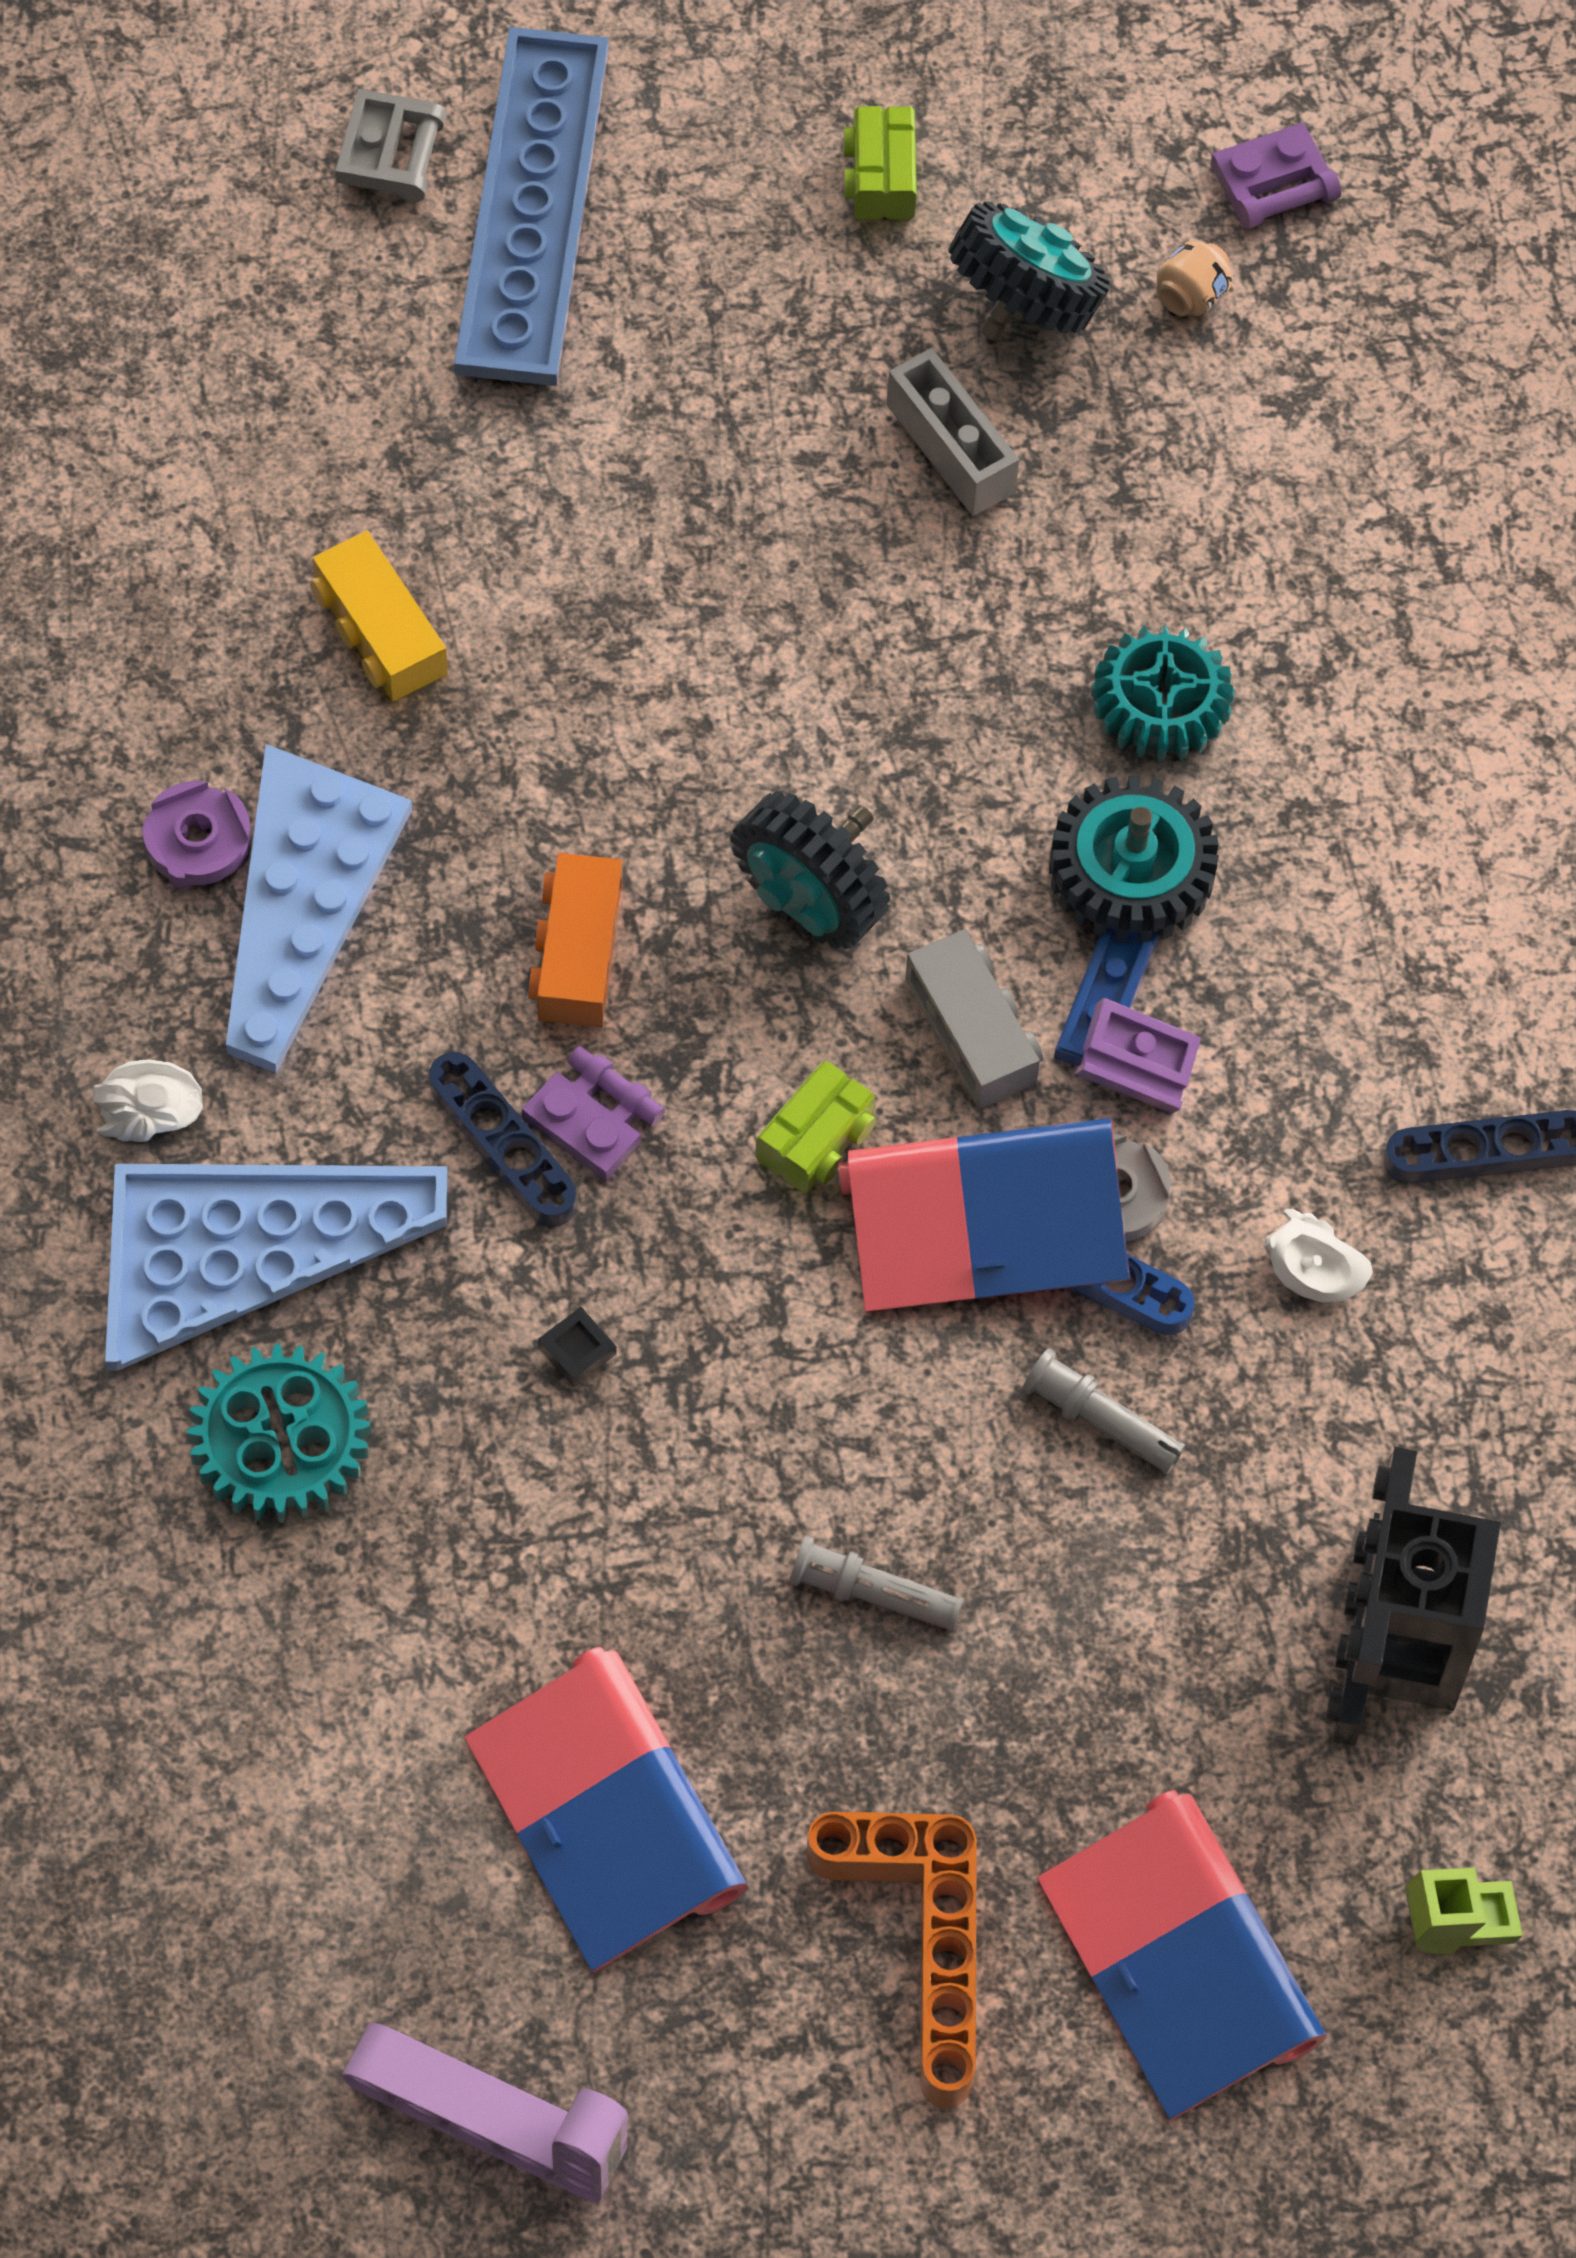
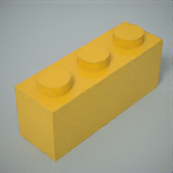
M368 530L312 557L314 579L310 581L312 593L322 609L330 607L337 617L335 623L340 637L349 649L356 646L364 658L361 661L364 672L375 688L382 686L391 701L394 702L448 675L445 645Z

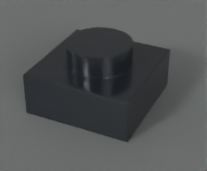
M579 1307L538 1338L539 1350L573 1387L617 1354V1346L582 1307Z

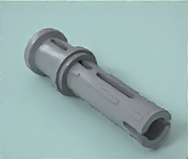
M1048 1348L1032 1368L1024 1382L1022 1391L1028 1395L1036 1392L1062 1409V1417L1065 1419L1076 1421L1078 1418H1081L1160 1469L1163 1474L1168 1475L1173 1469L1172 1464H1176L1181 1457L1186 1444L1178 1442L1099 1391V1383L1096 1382L1095 1377L1090 1374L1084 1377L1058 1361L1056 1359V1352Z
M805 1535L790 1576L789 1584L798 1586L803 1582L834 1593V1599L840 1602L844 1600L849 1601L852 1596L953 1632L964 1598H957L912 1580L864 1565V1558L859 1557L858 1553L851 1551L848 1555L826 1549L815 1545L814 1538ZM812 1563H816L827 1568L833 1569L836 1571V1575L813 1568ZM857 1579L871 1582L873 1587L856 1583ZM885 1587L926 1601L930 1606L926 1607L885 1593L882 1589Z

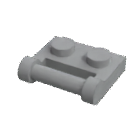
M358 89L335 170L336 183L396 193L400 198L410 202L422 201L428 187V181L425 178L436 134L443 129L445 124L446 109L434 102ZM404 122L415 123L418 128L406 171L394 169L392 166Z

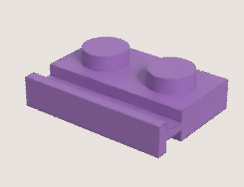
M1103 998L1095 1005L1082 1050L1084 1053L1082 1062L1077 1067L1075 1074L1173 1114L1181 1109L1183 1102L1180 1100L1184 1088L1188 1085L1201 1037Z

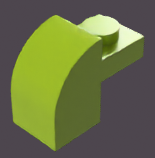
M1473 1867L1421 1870L1405 1886L1415 1944L1420 1951L1431 1954H1453L1461 1946L1514 1944L1523 1936L1512 1881L1478 1882L1476 1869Z

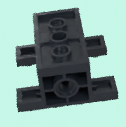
M1394 1447L1389 1467L1378 1465L1372 1499L1382 1501L1381 1512H1374L1373 1518H1369L1366 1531H1358L1353 1563L1363 1566L1358 1582L1350 1581L1344 1608V1615L1354 1617L1353 1625L1350 1627L1349 1635H1340L1335 1661L1336 1668L1345 1669L1342 1688L1332 1686L1326 1713V1720L1336 1722L1333 1742L1356 1745L1362 1727L1367 1694L1454 1711L1484 1631L1501 1522L1409 1504L1417 1451ZM1418 1566H1425V1567H1428V1568H1430V1569H1432V1570H1427V1569H1422V1568H1417V1567H1418ZM1398 1641L1408 1642V1643H1412V1644H1403V1643L1398 1642Z

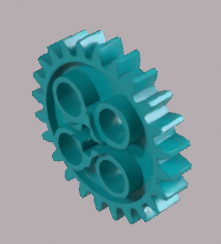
M280 1343L274 1345L271 1358L266 1359L263 1358L257 1347L251 1348L252 1363L244 1365L240 1359L233 1355L230 1357L232 1373L229 1376L216 1369L212 1371V1379L216 1390L208 1387H199V1401L204 1406L190 1407V1419L196 1426L187 1428L189 1444L196 1445L190 1450L192 1465H203L199 1470L202 1485L216 1481L213 1492L214 1498L217 1501L226 1498L231 1493L233 1494V1512L237 1514L248 1503H251L254 1506L255 1520L260 1521L267 1508H275L278 1521L284 1522L287 1508L295 1507L298 1514L305 1519L308 1517V1502L314 1500L321 1508L326 1510L329 1508L327 1495L329 1490L342 1496L347 1494V1484L343 1475L351 1478H360V1464L355 1459L369 1457L368 1443L362 1439L371 1437L370 1421L363 1420L368 1415L366 1400H355L359 1395L357 1381L342 1384L345 1374L344 1367L341 1364L333 1367L328 1372L325 1371L326 1359L325 1354L322 1352L309 1363L305 1361L304 1350L301 1345H298L291 1358L283 1356ZM264 1390H270L273 1393L281 1427L288 1438L290 1456L297 1470V1473L293 1476L286 1473L276 1433L271 1429L270 1414L262 1396ZM298 1393L307 1394L313 1398L308 1404L299 1407L291 1406L285 1402L288 1397ZM240 1409H251L258 1413L254 1419L248 1422H238L231 1418ZM310 1443H321L328 1447L319 1456L311 1457L300 1452L304 1446ZM258 1458H265L274 1463L270 1469L264 1472H253L246 1468L251 1461Z

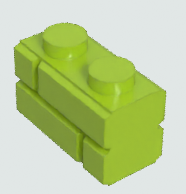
M858 106L854 109L853 126H844L843 157H853V169L844 168V199H854V217L858 220H881L882 217H886L888 220H911L915 217L917 197L915 109L911 106H888L887 109H882L881 106Z
M827 1060L822 1061L756 1137L755 1157L758 1162L772 1172L782 1175L785 1181L799 1191L808 1194L818 1181L825 1185L832 1180L839 1170L838 1163L843 1162V1157L840 1155L851 1142L860 1145L872 1132L877 1121L874 1117L875 1096L872 1091L853 1078L849 1079L846 1073Z

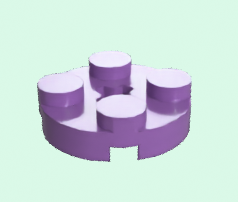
M188 781L166 789L151 804L152 810L148 814L146 821L144 819L142 828L145 852L154 868L159 873L168 877L172 885L178 888H189L193 885L211 884L231 875L236 869L242 867L247 862L251 840L250 820L244 804L231 791L224 788V793L218 789L208 788V782ZM197 824L200 830L210 829L212 832L207 834L206 839L203 841H189L185 839L189 835L188 827Z

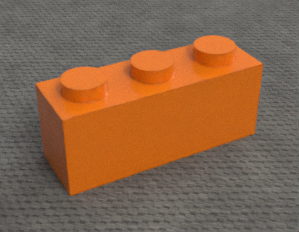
M558 853L555 873L545 872L542 904H549L550 912L548 920H538L535 951L544 952L542 968L532 967L528 993V999L538 1000V1021L603 1028L622 891V859Z

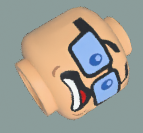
M1195 240L1183 243L1161 265L1157 272V294L1160 301L1168 310L1178 316L1189 315L1199 317L1207 314L1228 292L1232 285V273L1226 253L1220 247L1211 243L1205 244Z

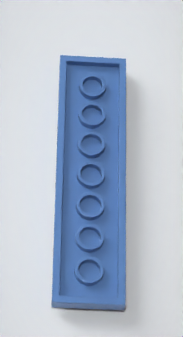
M509 27L454 361L455 375L557 386L609 53L608 37Z

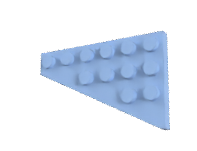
M115 1164L105 1355L107 1371H119L447 1226V1166Z

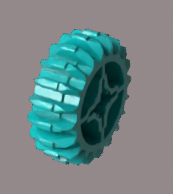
M1166 623L1159 629V634L1152 635L1143 625L1141 630L1138 631L1137 639L1124 633L1119 640L1118 647L1109 645L1104 653V660L1099 661V664L1096 665L1094 673L1096 680L1092 683L1091 697L1095 701L1093 711L1096 719L1104 720L1103 730L1105 736L1118 734L1117 744L1120 750L1130 744L1136 745V754L1139 759L1147 753V750L1156 751V756L1160 763L1166 758L1168 751H1174L1182 761L1187 756L1189 747L1202 753L1203 749L1206 748L1208 739L1216 741L1221 735L1222 726L1226 725L1230 720L1232 711L1230 704L1233 703L1235 689L1230 684L1232 678L1230 667L1222 666L1223 656L1221 655V650L1207 652L1208 642L1206 636L1195 642L1190 641L1187 627L1179 632L1178 636L1171 635ZM1160 681H1163V693H1167L1166 705L1162 703V693L1158 692ZM1181 714H1187V715L1182 716V717H1179V718H1174V717H1176V716H1178V715H1181Z

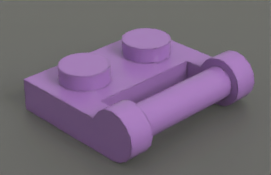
M1304 122L1212 153L1210 165L1242 225L1246 229L1262 225L1264 218L1321 199L1326 203L1341 197L1339 179L1336 173L1328 168ZM1306 178L1311 180L1310 182L1260 199L1255 197L1256 195Z

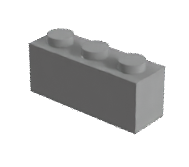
M933 348L889 371L886 405L972 516L1016 493L1020 459Z
M964 929L908 953L905 979L979 1110L1037 1085L1039 1064L1043 1061V1054L1034 1034L1031 1031L1024 1033L1016 1019L1018 1017V1009L1010 991L1006 987L999 989L992 976L994 972L993 964L987 950L982 944L975 946L967 930Z

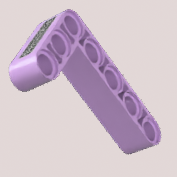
M369 2023L341 2075L343 2081L360 2093L572 2194L593 2202L601 2201L627 2149L628 2113L613 2099L594 2090L583 2088L578 2091L567 2112L382 2024Z

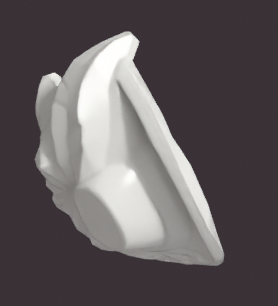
M155 1060L129 1061L116 1067L102 1084L94 1086L93 1102L100 1107L101 1116L106 1122L104 1126L97 1128V1132L104 1137H116L122 1142L130 1140L146 1142L155 1133L174 1131L186 1127L197 1120L203 1109L202 1089L192 1074L169 1062Z
M1285 1209L1283 1211L1289 1222L1280 1226L1276 1232L1267 1235L1263 1246L1271 1258L1276 1276L1285 1287L1302 1297L1323 1303L1346 1301L1365 1288L1373 1272L1371 1262L1362 1253L1335 1238L1333 1227L1324 1220H1318L1313 1214H1301L1294 1209Z

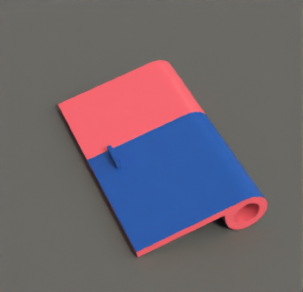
M1111 1118L848 1150V1161L838 1163L842 1195L852 1194L865 1312L1130 1280Z
M601 1647L593 1648L581 1654L574 1660L572 1664L573 1669L464 1736L587 1964L594 1973L692 1912L698 1915H706L718 1911L737 1900L748 1888L745 1879L618 1652L613 1650L604 1652Z
M1171 1790L1157 1796L1147 1804V1813L1037 1877L1171 2121L1272 2062L1281 2065L1302 2057L1318 2047L1327 2038L1326 2032L1191 1794L1179 1796L1176 1790Z

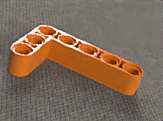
M836 1811L824 1813L817 1817L810 1825L807 1838V1863L816 1875L829 1880L921 1882L920 2086L926 2099L935 2106L943 2108L955 2107L964 2102L971 2093L976 2067L977 1839L975 1830L967 1820L951 1814ZM835 1837L844 1841L848 1848L841 1854L831 1855L822 1851L818 1844L825 1838ZM891 1838L901 1842L906 1850L897 1856H887L881 1853L876 1845L883 1839ZM951 1840L958 1843L964 1852L957 1857L948 1858L940 1855L934 1846L940 1841ZM950 1895L959 1899L964 1907L957 1913L949 1914L937 1909L933 1902L940 1896ZM951 1951L961 1957L963 1964L953 1970L942 1969L935 1963L933 1957L939 1952ZM950 2007L961 2014L963 2021L956 2026L947 2027L936 2022L932 2014L939 2008ZM941 2064H951L961 2071L963 2078L953 2084L942 2083L935 2078L932 2070Z

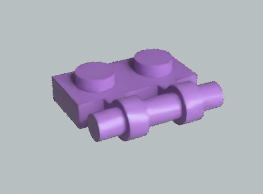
M578 1046L569 1056L567 1063L582 1075L573 1084L556 1071L522 1108V1119L603 1180L607 1181L641 1144V1134L632 1128L630 1124L639 1116L651 1126H655L663 1117L665 1108L651 1099L652 1092L639 1082L631 1084L613 1070L614 1064L601 1054L594 1056L582 1046ZM599 1088L620 1102L612 1112L592 1098Z

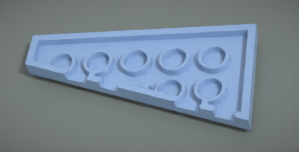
M266 744L227 1031V1054L277 1074L412 812V800Z

